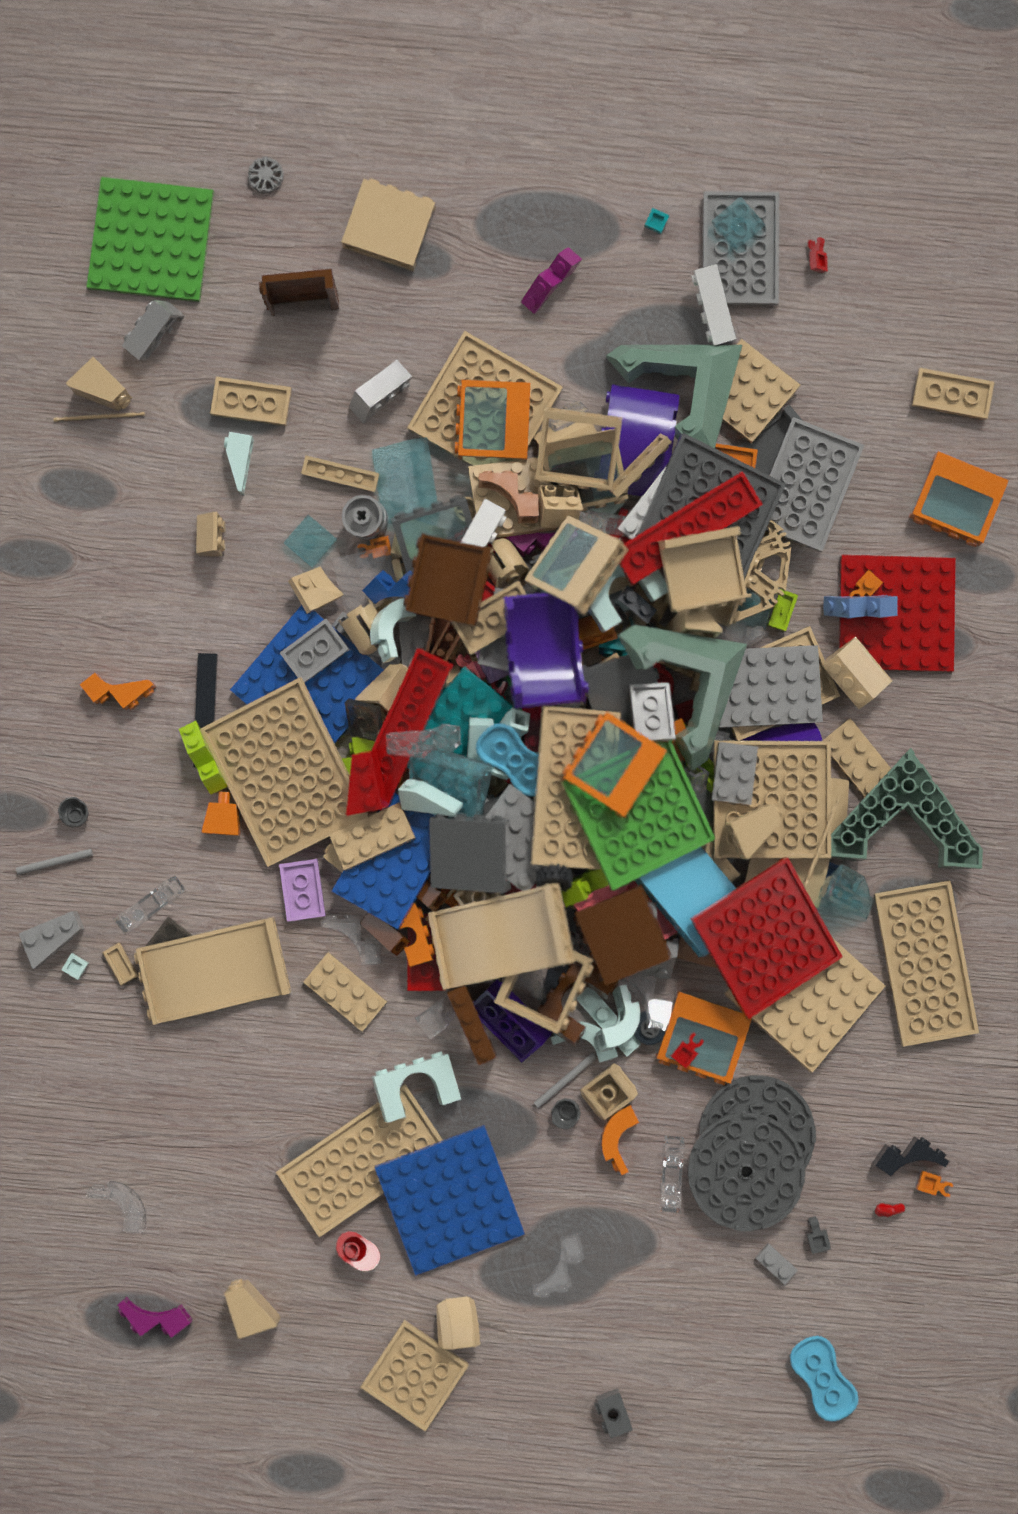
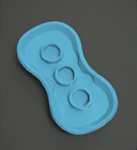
M494 724L487 728L476 742V752L479 758L486 764L499 768L506 773L513 786L526 796H536L539 754L529 750L522 743L517 732L510 726Z
M812 1336L799 1342L791 1351L790 1361L796 1374L808 1384L816 1413L822 1419L829 1422L838 1421L849 1416L858 1405V1393L853 1384L838 1369L835 1350L832 1344L821 1336Z

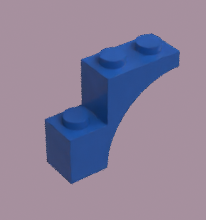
M383 570L362 591L374 604L388 597L405 598V595H409L408 579L409 576H413V572L411 570L408 571L396 583Z

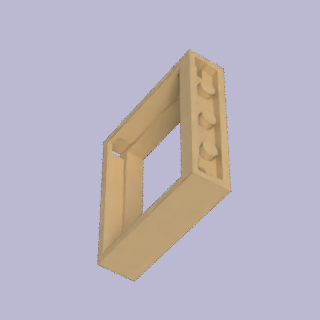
M545 407L535 479L545 484L557 482L558 485L569 487L572 484L578 485L577 487L580 489L594 487L597 488V491L601 492L612 490L622 417ZM549 419L615 428L608 480L543 471Z
M573 951L574 959L583 963V966L558 1022L509 999L519 974L505 977L494 1003L558 1034L562 1029L566 1030L570 1022L567 1018L570 1012L573 1013L578 1002L575 1000L578 994L581 995L586 984L583 982L585 977H589L593 970V966H591L593 960Z

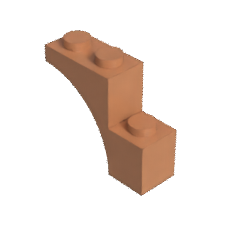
M484 471L479 473L478 488L490 489L503 495L515 509L518 523L538 522V494L531 492L518 494V473H513L512 471H503L501 473Z

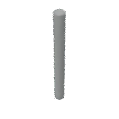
M87 849L16 867V871L20 875L93 856L92 849Z
M592 1052L533 1102L536 1107L540 1108L593 1063L597 1057Z

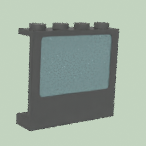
M461 495L449 498L450 501L444 503L436 501L431 503L430 507H416L412 509L413 512L407 514L399 512L394 514L393 518H390L406 572L410 570L414 572L412 561L414 556L417 557L418 549H416V543L422 533L453 541H462L472 523L465 497H461Z

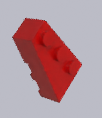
M377 749L353 754L351 757L346 816L388 807L389 804Z

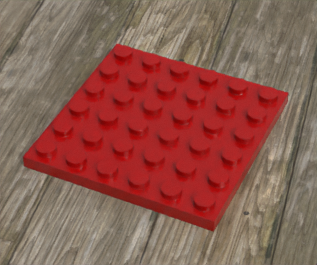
M841 555L840 596L849 597L852 591L858 590L859 588L855 584L869 570L883 582L871 596H897V616L839 617V649L854 637H857L883 670L954 672L956 558Z
M788 857L781 859L690 918L746 1019H751L843 957Z

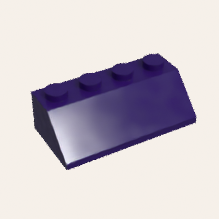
M815 723L784 724L758 732L740 741L823 740Z
M496 979V982L494 981L473 1003L481 1022L522 1063L540 1048L553 1032L494 1003L503 984V981L499 982V979ZM511 991L510 996H509V999H511V1000H513V1001H516V1002H518V1003H520V1004L526 1006V1005L520 1000V998L517 997V996Z

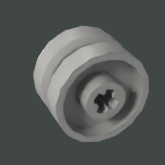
M366 495L355 496L347 501L341 516L343 525L348 532L361 540L367 541L383 535L389 521L388 512L385 507L371 496Z

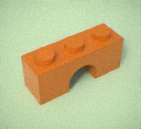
M413 904L400 929L410 927L417 934L416 942L412 946L404 948L409 966L433 960V955H435L433 944L428 943L427 937L430 936L427 925L423 926L421 919L424 918L422 907H418L417 904Z

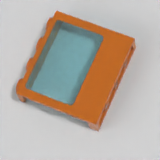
M462 380L461 386L458 385L457 397H461V404H457L456 414L460 416V423H456V435H459V442H455V454H458L459 459H462L463 456L527 460L531 383Z
M938 451L932 459L933 464L915 508L909 517L917 524L931 526L930 528L936 532H946L953 539H963L970 546H980L984 543L1009 480Z
M606 712L604 716L599 715L594 723L597 727L593 732L589 731L583 741L586 742L584 747H579L573 755L575 758L573 764H567L562 772L565 775L562 780H568L617 812L615 815L623 819L667 750Z
M677 991L676 1001L656 1058L660 1059L659 1063L670 1066L672 1063L678 1065V1070L687 1073L689 1070L696 1072L695 1075L706 1079L707 1076L715 1078L714 1082L725 1085L727 1082L731 1084L752 1019H746L741 1012ZM694 1032L696 1035L693 1037V1042L698 1043L703 1039L704 1043L702 1046L694 1049L698 1055L686 1069L674 1060L671 1054L682 1041L687 1044L690 1034Z

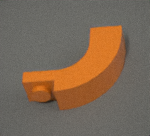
M630 1103L609 1117L601 1136V1146L605 1160L608 1161L613 1158L614 1160L611 1163L615 1172L620 1171L621 1175L628 1173V1169L618 1150L619 1138L626 1129L639 1123Z

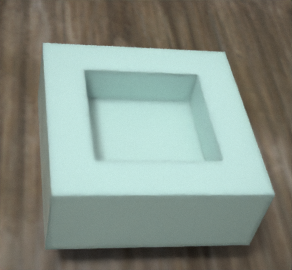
M71 953L61 970L79 980L89 962Z

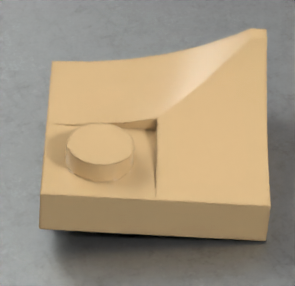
M321 566L292 577L288 581L307 614L343 596V593L326 576Z

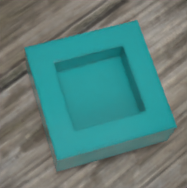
M652 208L644 227L662 234L670 215Z

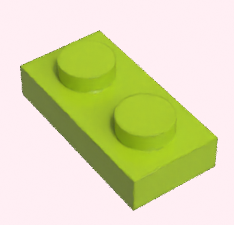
M783 591L784 595L782 597L779 594L777 595L776 600L778 603L774 604L767 626L786 632L798 595Z

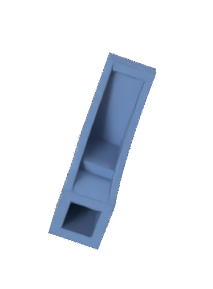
M824 596V615L845 618L897 616V596Z

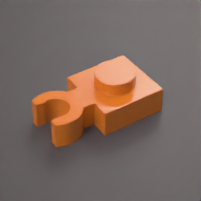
M389 536L370 539L371 545L369 546L366 544H359L357 546L358 549H366L365 554L359 555L361 559L367 558L370 554H373L374 559L391 556Z
M868 570L855 584L859 589L852 591L849 597H853V595L871 596L883 582Z
M921 1170L916 1189L935 1196L937 1191H939L943 1196L950 1197V1194L945 1192L944 1188L946 1186L953 1187V1184L949 1181L941 1183V1176Z

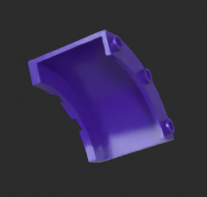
M612 384L611 392L607 391L605 403H609L607 415L622 417L619 450L624 471L660 433L667 436L671 441L667 451L660 454L655 459V463L641 473L640 479L628 487L629 495L643 496L663 469L667 467L666 465L671 458L680 395ZM605 427V428H602L601 431H605V430H609V429H614V428H613V427ZM611 453L601 455L599 471L595 470L594 478L608 480ZM616 467L614 481L618 478Z
M550 593L504 597V619L507 623V631H505L509 677L512 678L511 692L514 708L585 702V696L589 693L588 682L584 681L580 653H583L582 642H579L578 611L573 605Z

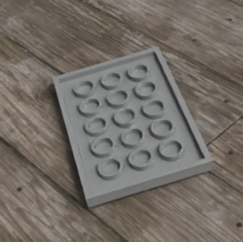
M704 191L703 268L717 264L727 305L778 306L779 192Z
M792 418L769 475L786 484L771 517L772 521L784 529L778 532V535L786 532L787 535L784 538L816 551H823L864 448L863 444L797 418Z
M818 645L745 649L719 728L823 722Z

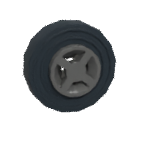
M651 1010L641 1012L639 1024L634 1033L635 1038L645 1045L660 1043L667 1028L664 1017L660 1013Z

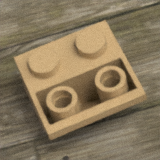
M539 485L538 502L541 527L560 528V525L567 516L581 521L583 507L577 486Z
M218 512L197 515L196 553L198 556L222 557V551H225V540L222 538V532L226 530V523Z

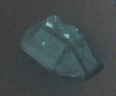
M841 864L825 879L820 890V899L839 909L867 919L873 899L869 894V888L863 875Z

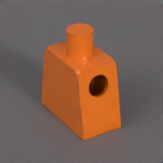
M219 792L218 803L209 802L202 833L241 836L239 808L237 804H229L230 792Z

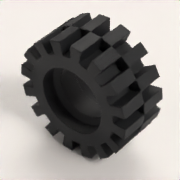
M546 864L544 867H539L536 871L537 888L549 884H559L560 892H566L567 889L570 890L572 887V870H570V867H566V865L561 866L560 864H550V866Z

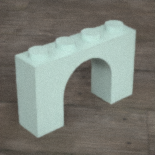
M619 564L588 609L602 633L622 621L612 606L608 595L609 587L613 580L619 577H626ZM659 570L638 581L650 602L668 592L666 582Z
M441 1051L431 1054L432 1058L427 1060L421 1057L412 1060L413 1064L407 1066L405 1063L395 1065L394 1070L387 1072V1069H382L375 1072L376 1075L372 1076V1081L384 1122L388 1123L406 1117L400 1098V1086L403 1080L413 1073H424L432 1080L440 1105L461 1100L448 1054H442Z

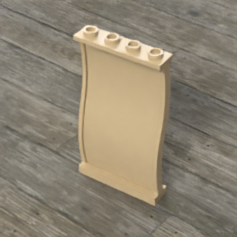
M549 884L514 894L428 913V923L432 931V943L436 951V963L439 966L440 982L443 990L575 962L559 884Z
M275 917L139 947L136 949V953H134L135 962L139 964L141 970L138 972L140 983H144L143 998L149 1005V1009H147L149 1021L152 1020L153 1025L291 993Z

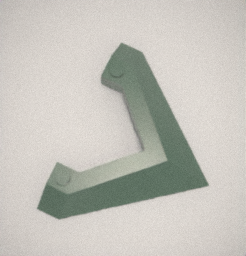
M620 345L606 355V358L628 383L643 373L651 374L652 372H659L670 376H678V374L689 375L690 378H696L690 416L675 425V437L679 440L680 435L685 433L713 448L716 447L742 345Z
M633 625L618 636L636 669H647L656 662L661 661L700 673V685L698 693L695 694L692 719L689 720L687 728L675 735V743L690 771L708 760L747 644Z
M912 748L900 758L831 834V857L842 860L863 861L867 859L868 839L904 809L939 848L938 868L982 869V847L972 837L970 830L960 820L955 809L938 785L934 783L924 765L917 759Z

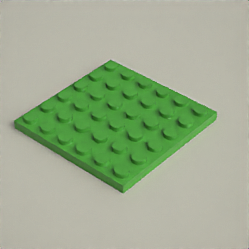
M101 177L87 288L99 291L200 302L214 190Z
M671 741L655 742L667 751L623 819L615 815L617 812L568 780L562 782L611 890H615L715 840V836ZM642 744L575 777L608 797Z

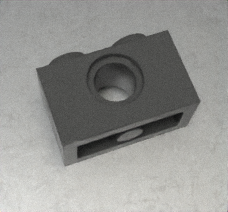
M618 1388L596 1396L597 1403L594 1404L598 1415L602 1414L604 1418L601 1424L605 1434L609 1433L610 1438H614L633 1431ZM610 1410L618 1412V1415L614 1418H610L607 1414Z

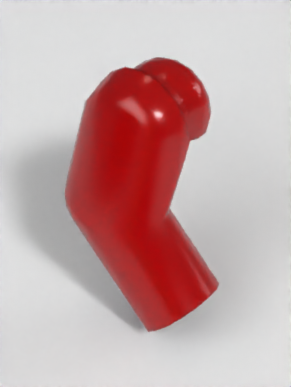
M880 1203L875 1209V1214L879 1217H891L905 1212L903 1203L895 1205Z

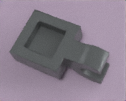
M816 1216L808 1218L812 1230L811 1233H807L811 1253L815 1254L831 1250L827 1230H820Z

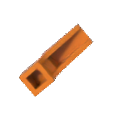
M96 673L80 684L94 703L103 704L110 698L109 695L112 694L125 710L134 709L139 705L138 701L152 695L154 693L153 689L157 687L150 680L111 685L107 684Z

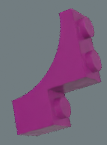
M569 247L558 253L550 267L538 274L521 300V303L533 314H536L555 289L575 271L582 258Z
M579 528L576 529L566 546L577 540ZM556 532L508 536L506 539L511 541L520 556L524 558L527 554L531 555L536 546L544 552Z
M125 1297L117 1305L121 1316L129 1320L132 1331L135 1334L138 1333L140 1337L160 1322L161 1330L172 1338L193 1320L182 1304L167 1311L154 1312L138 1307L128 1297Z

